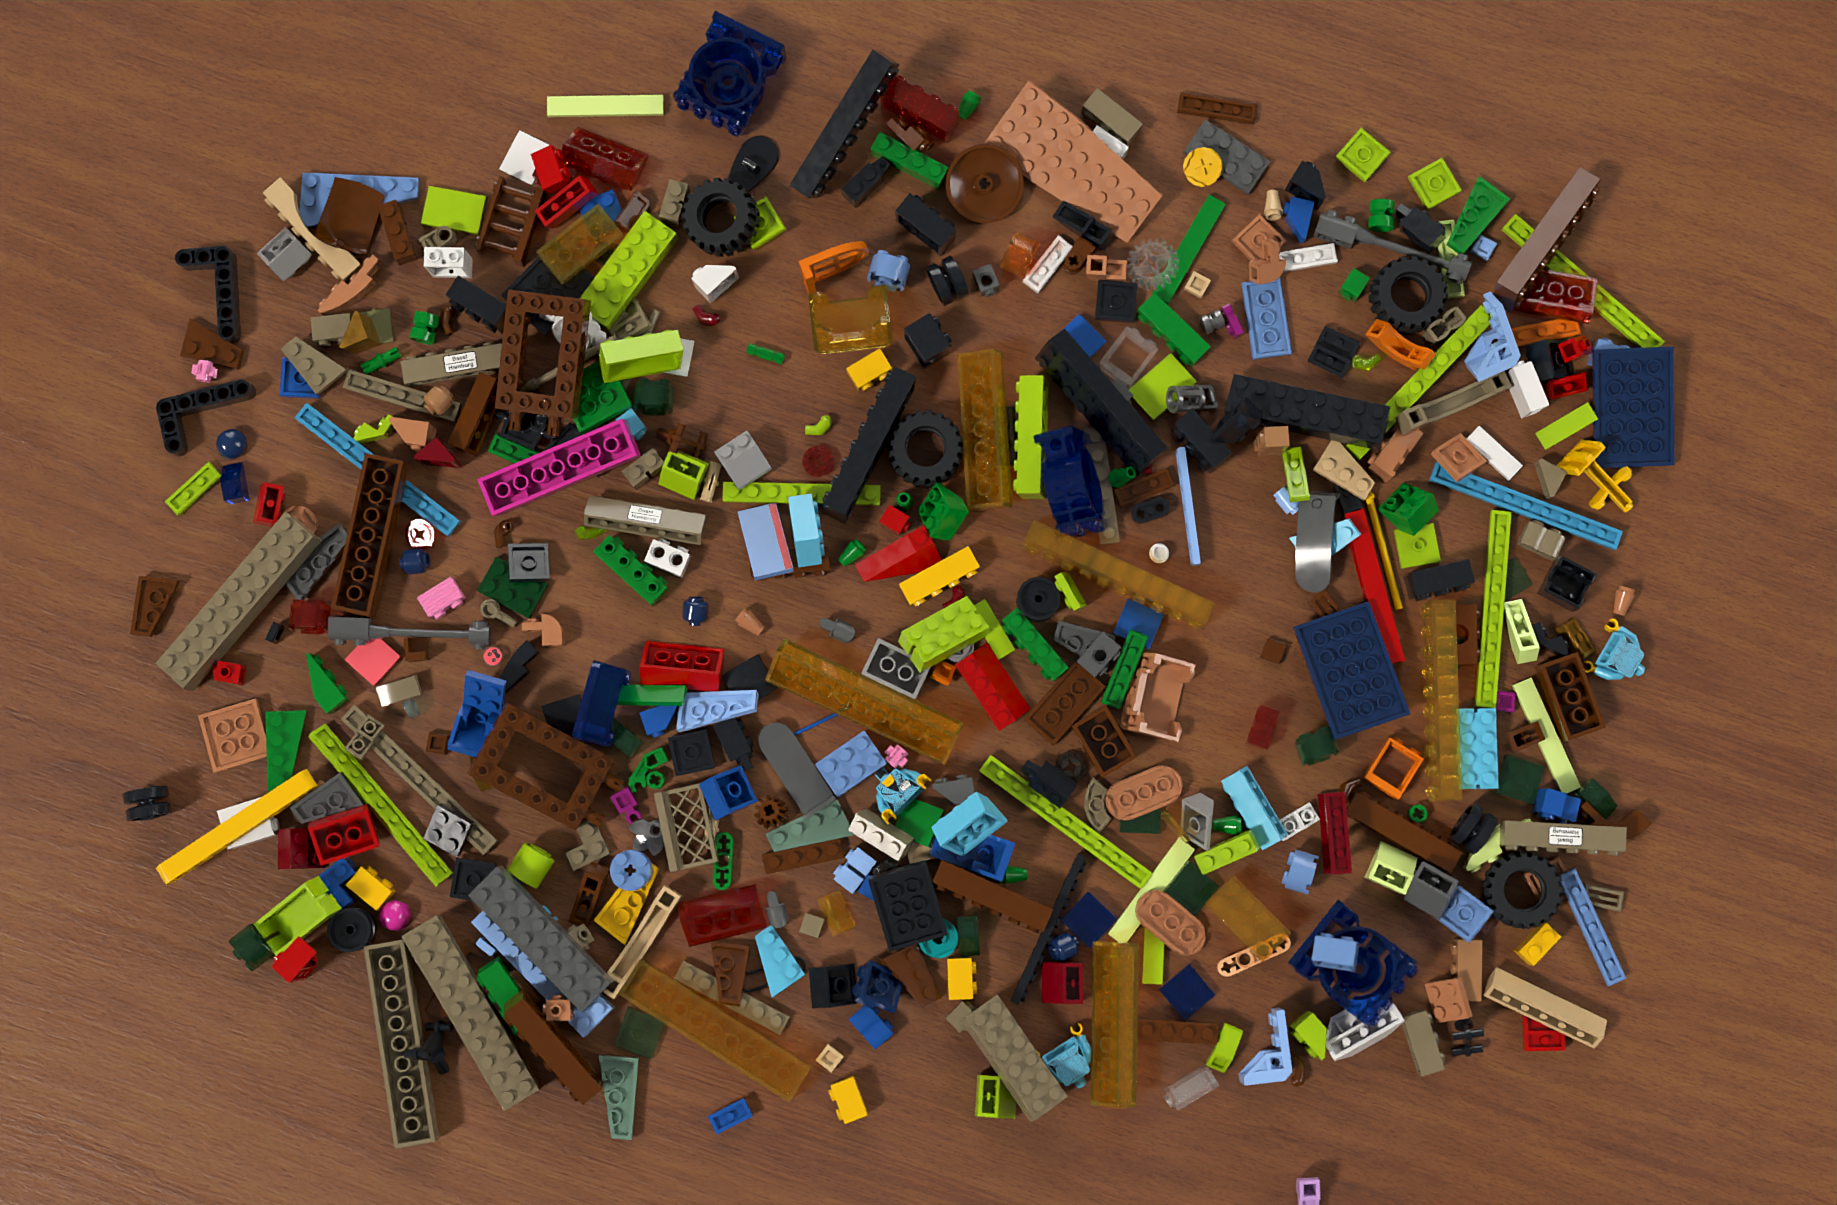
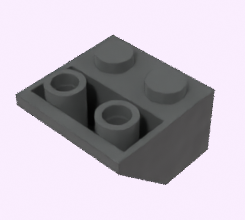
M967 774L955 776L956 780L948 781V778L935 780L936 784H932L933 790L955 805H960L971 794L975 793L972 777L968 778Z
M1422 861L1410 883L1404 900L1440 920L1460 884L1456 879Z

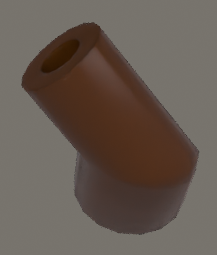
M445 306L441 309L439 323L446 336L452 335L455 332L450 323V318L455 314V309L452 306Z
M1295 1055L1291 1058V1065L1295 1069V1075L1291 1078V1083L1293 1086L1298 1087L1305 1083L1307 1070L1299 1057Z

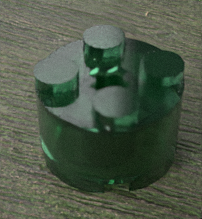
M647 378L638 379L634 389V411L638 412V409L643 410V414L651 416L665 415V411H669V414L672 413L674 387L666 379H659L658 381H650Z
M1328 726L1318 729V732L1310 735V732L1304 733L1295 740L1294 744L1302 766H1306L1307 763L1308 766L1328 760L1330 754L1334 753V756H1337L1341 753Z
M251 923L229 940L230 945L234 948L233 954L238 960L243 958L246 966L252 972L275 955L266 943V938L264 939L254 924Z

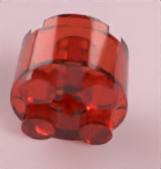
M295 599L293 604L290 605L288 629L292 632H295V629H300L302 634L319 635L323 634L324 630L328 633V617L331 615V608L325 605L323 600H313V603H305L304 600Z

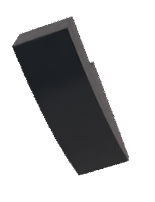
M1065 201L1061 203L1053 215V218L1079 237L1083 236L1104 252L1115 237L1111 228L1099 223L1095 217Z
M528 640L516 650L501 674L500 679L506 680L505 694L530 673L526 665L540 654Z

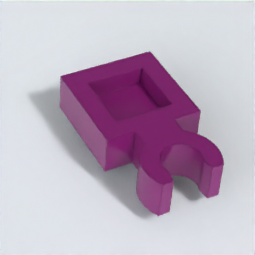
M1230 304L1222 306L1221 312L1227 321L1225 327L1228 334L1232 335L1234 340L1242 337L1244 331L1236 315H1234Z
M629 786L610 796L619 813L626 812V821L629 824L633 822L630 818L631 814H636L638 819H641V812L638 809H634L638 802Z

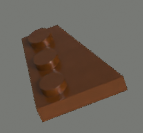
M139 576L130 631L131 635L153 636L180 583L179 580Z
M917 944L908 946L880 960L884 965L888 966L895 978L905 985L906 990L921 1007L941 998Z

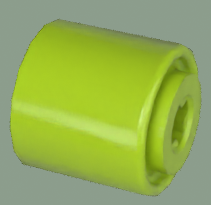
M525 842L507 868V871L519 880L537 889L553 865L554 860L542 848L533 843L528 844Z

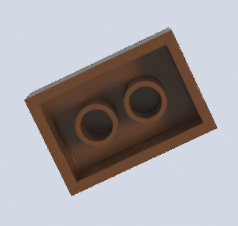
M1107 706L1071 726L1072 731L1100 778L1137 758Z

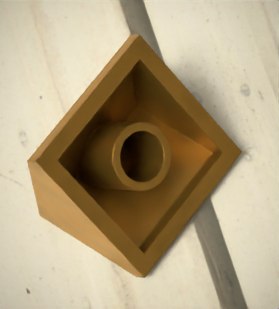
M354 311L339 347L358 354L380 345L381 342L372 319Z

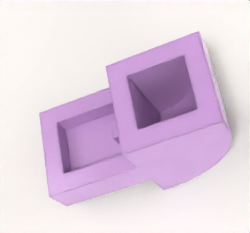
M1319 1177L1297 1178L1296 1192L1298 1205H1319Z

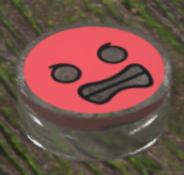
M489 647L483 653V660L487 665L496 667L503 662L504 654L497 647Z

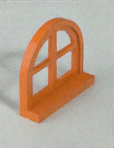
M862 241L850 242L798 261L809 297L817 295L816 282L839 274L865 259L869 254L867 244ZM829 258H834L819 265L813 266L814 264H817ZM835 264V266L815 274L816 271H819L821 269H824Z

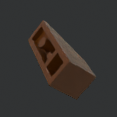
M595 862L590 863L584 872L569 922L579 926L584 923L586 928H588L610 871L609 868Z

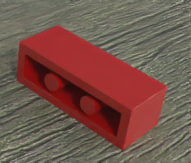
M579 175L536 209L535 212L545 227L555 229L598 195V192L588 178Z

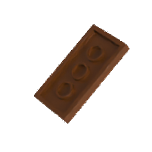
M1075 661L1023 720L1054 746L1106 686Z

